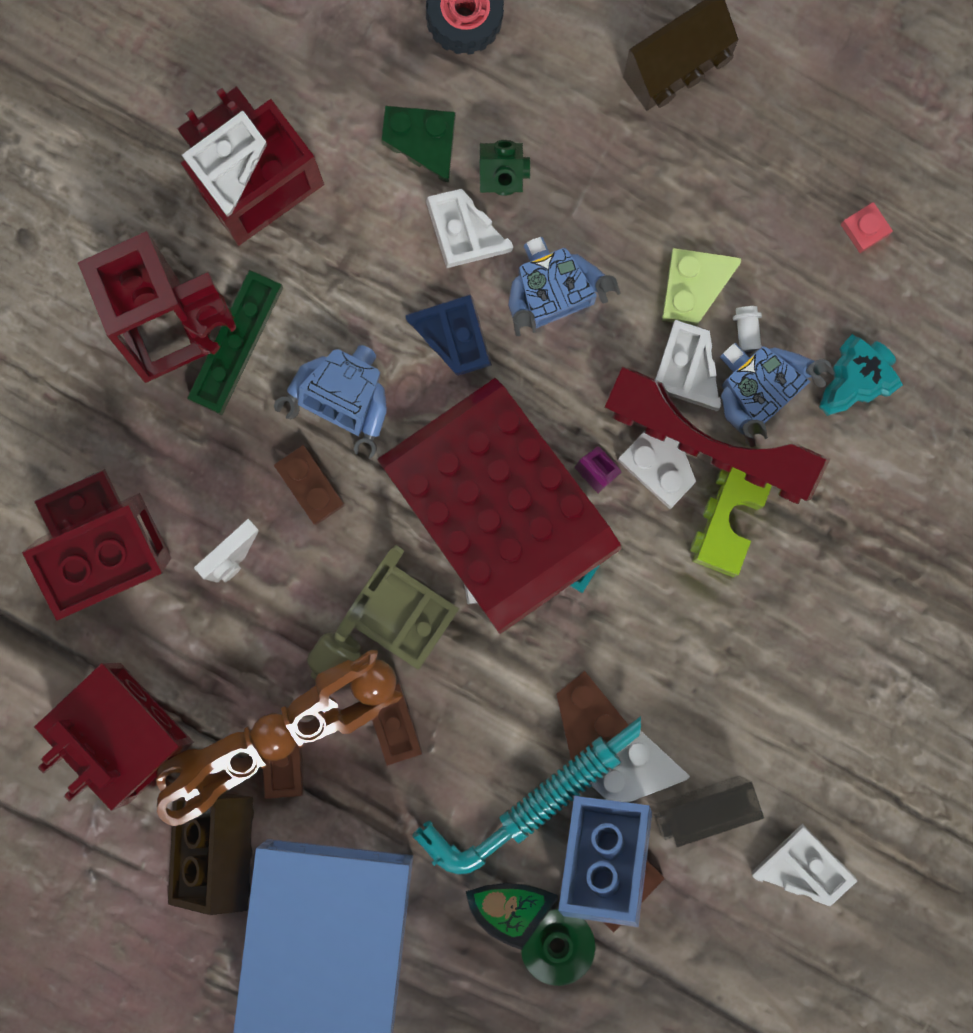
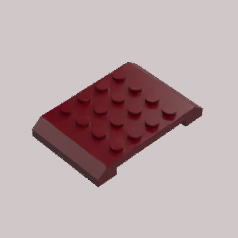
M496 378L377 459L499 634L509 629L622 549L610 526L504 385Z

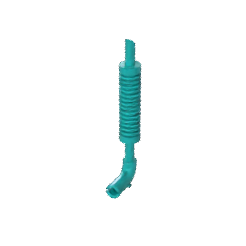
M641 716L608 742L601 736L592 742L593 747L588 745L586 747L587 752L584 750L580 752L581 757L576 755L574 757L576 761L571 759L568 762L569 766L567 764L563 765L564 770H557L558 775L555 773L551 775L552 780L548 777L545 780L546 784L542 782L539 785L540 788L536 787L534 789L535 793L532 791L528 793L529 798L527 796L523 797V802L518 801L516 803L517 807L513 805L511 811L507 810L499 817L503 826L477 847L472 845L467 850L460 852L454 844L450 846L431 821L423 823L424 830L418 827L412 837L417 840L433 859L431 862L433 866L438 864L445 871L458 875L468 874L481 868L486 864L485 859L508 840L513 838L520 844L529 836L528 833H534V828L536 830L540 828L539 823L544 825L546 823L545 819L549 821L552 818L551 814L555 816L557 810L561 811L563 809L562 805H569L568 800L574 801V795L580 796L579 791L584 793L586 791L585 786L590 788L592 786L591 781L593 783L598 782L597 777L603 778V772L608 774L609 767L613 770L618 766L621 761L616 754L640 735Z

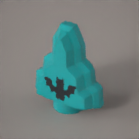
M851 334L839 348L841 357L833 366L834 379L824 389L819 408L829 416L848 410L857 401L869 403L879 395L890 396L903 386L899 376L891 367L896 363L894 354L881 342L874 341L869 345L861 338Z

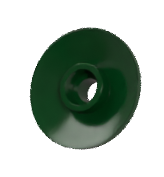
M550 909L521 950L522 959L528 971L539 981L553 986L568 985L582 978L591 967L596 951L595 938L590 926L584 919L565 917L558 909ZM560 938L564 941V945L560 950H553L550 947L553 939Z

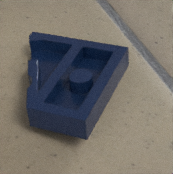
M471 295L405 315L406 321L424 338L428 345L456 375L459 376L492 365L474 299Z

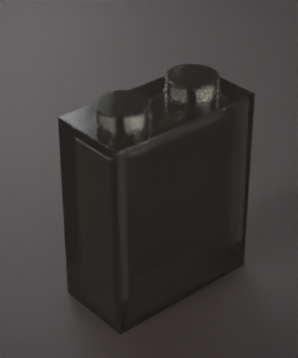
M736 776L658 802L656 805L659 812L653 814L660 836L663 835L664 840L669 839L676 847L764 819L752 781L742 776Z

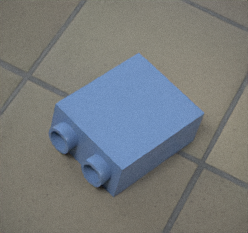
M267 839L259 845L255 852L233 1033H393L413 855Z

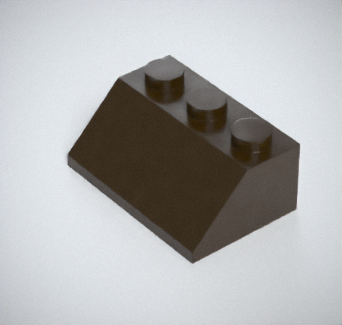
M703 0L629 49L623 79L646 111L655 105L658 108L665 106L676 96L675 92L684 86L688 89L692 88L705 77V72L714 66L716 69H720L733 59V52L739 39L726 1Z
M222 793L215 803L203 814L182 825L172 826L168 905L207 915L248 911L250 859L252 856L251 832L254 818L253 797ZM184 797L173 801V811L181 810L185 806L186 800Z

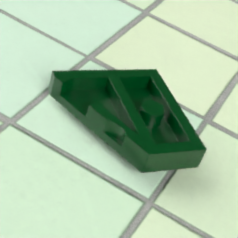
M385 106L382 144L396 153H402L410 162L418 167L423 166L438 175V179L441 181L449 182L456 113Z

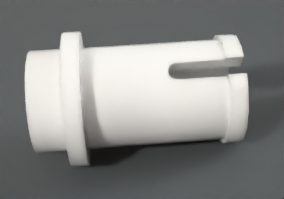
M757 306L736 308V315L733 316V321H737L739 347L744 352L758 351L762 347L758 319L762 317V313L758 312Z

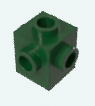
M511 140L480 143V193L495 192L498 195L507 196L515 192H523V179H530V157H523V143H515Z

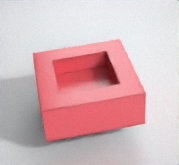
M874 202L841 223V226L859 253L880 242L893 232Z

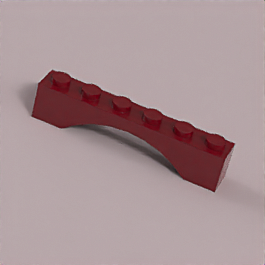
M621 368L604 407L614 412L613 419L628 426H632L635 421L645 426L646 430L644 433L655 439L665 441L667 436L679 442L677 448L697 457L699 452L712 457L710 464L722 470L731 472L734 467L745 472L744 479L762 488H765L767 483L780 489L779 496L796 504H799L801 499L805 501L812 499L830 461V458L796 443L776 448L752 449L737 447L716 440L699 430L682 415L671 400L662 382L631 368Z

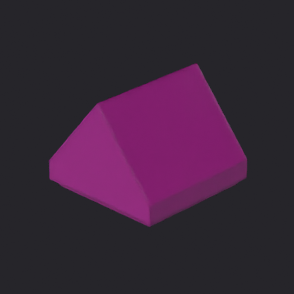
M599 446L582 457L574 467L598 494L622 473L619 467Z

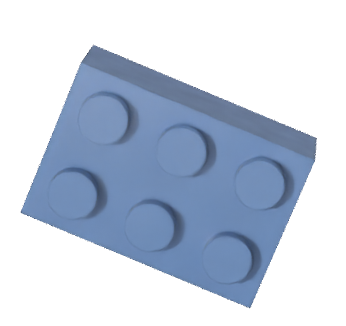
M574 796L558 909L563 916L639 927L652 821V811L649 805Z

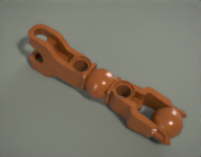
M369 650L355 661L347 660L319 673L315 679L316 686L292 701L289 708L286 706L282 707V714L270 713L264 715L254 723L252 730L247 726L244 728V732L230 734L203 749L183 751L167 760L158 768L156 773V783L161 791L157 798V814L159 818L171 826L182 825L206 812L222 793L256 773L258 767L261 766L262 769L267 767L266 760L277 761L286 758L294 751L296 744L301 748L304 746V742H313L330 733L339 731L342 734H350L377 717L380 709L399 702L403 696L402 692L395 690L397 678L394 670L383 660L377 659V650ZM349 683L351 693L359 702L344 709H339L337 701L329 696ZM306 715L315 716L314 719H312L309 722L299 721L303 716ZM239 752L248 753V755L244 758L233 757L236 753ZM180 773V776L173 783L166 780L169 774ZM184 797L186 800L185 806L181 810L171 811L167 808L170 802Z

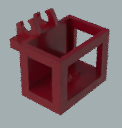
M236 86L228 93L223 88L216 91L220 103L199 118H197L192 109L185 113L189 120L177 129L190 148H192L241 111H244L265 139L267 145L233 213L228 217L185 160L181 162L182 167L197 191L237 245L240 246L324 186V182L315 156L273 100H268L254 110Z
M147 231L78 262L107 337L145 383L210 353L215 354L220 349V345L217 342L210 340V333L215 327L226 326L231 332L236 329L232 312L210 274L207 272L181 284ZM170 311H174L182 322L191 344L152 362L138 326Z
M105 469L35 500L34 502L50 533L38 538L22 552L56 621L162 574L171 560L167 547L141 494L138 493L120 501ZM139 514L157 549L156 553L154 552L144 532V529L137 517Z
M101 663L34 726L53 747L41 758L43 763L39 765L38 769L44 774L61 759H64L79 776L68 786L69 791L64 797L70 802L89 786L111 811L130 804L156 779L157 770L164 762L185 751L194 743L121 663Z

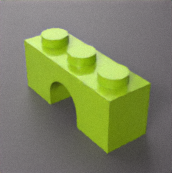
M734 467L731 472L719 470L715 483L721 485L716 499L713 497L709 498L703 513V517L708 519L703 532L697 531L690 551L695 553L692 562L731 577L739 575L751 540L734 533L729 523L730 512L734 506L738 505L748 506L756 510L763 508L772 485L767 483L765 488L746 481L744 479L746 473Z

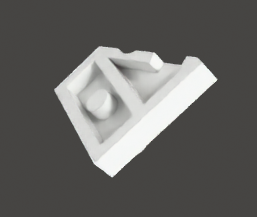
M241 111L182 154V156L228 217L233 213L267 143L245 112Z
M462 189L427 197L426 204L446 268L512 251V242L508 238L504 239L491 225L492 221L483 211L478 210L474 206L473 200Z
M675 320L655 380L664 384L669 396L718 411L721 406V399L718 397L715 378L717 374L711 353L710 331Z
M643 432L617 461L663 504L671 509L696 483L686 453L677 448L678 441L667 436L665 441H661Z
M247 519L199 562L194 569L203 579L216 583L221 579L227 582L240 571L241 567L238 564L245 559L259 531L258 528Z
M640 730L639 737L616 754L621 763L613 770L609 767L608 774L603 772L604 777L601 779L597 777L598 782L593 783L591 781V784L606 800L629 803L686 781L690 776Z
M803 824L751 872L752 876L758 881L763 882L764 880L784 887V890L809 896L813 901L827 906L834 904L857 882L856 877Z

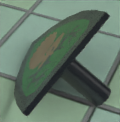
M514 883L485 885L466 891L469 909L476 922L492 937L520 950L523 949L559 898L557 894L544 889Z

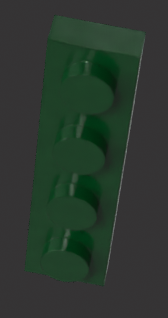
M251 270L248 271L230 308L236 329L231 332L228 327H221L214 341L220 345V349L215 354H208L187 397L189 401L221 416L223 415L283 290L282 284Z

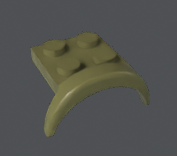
M395 545L382 560L335 632V638L344 642L353 629L356 628L419 670L459 608L397 568L396 565L402 557L404 549Z

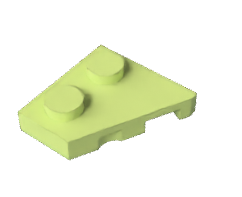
M673 248L662 321L674 322L678 320L697 326L741 264V258Z

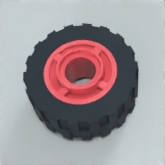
M427 0L426 20L428 31L432 33L434 41L436 43L439 42L442 48L447 51L451 50L455 54L460 55L461 53H467V55L474 54L478 50L481 52L486 49L488 44H492L495 41L496 34L500 32L504 13V0ZM464 7L470 9L473 13L469 16H462L456 10Z

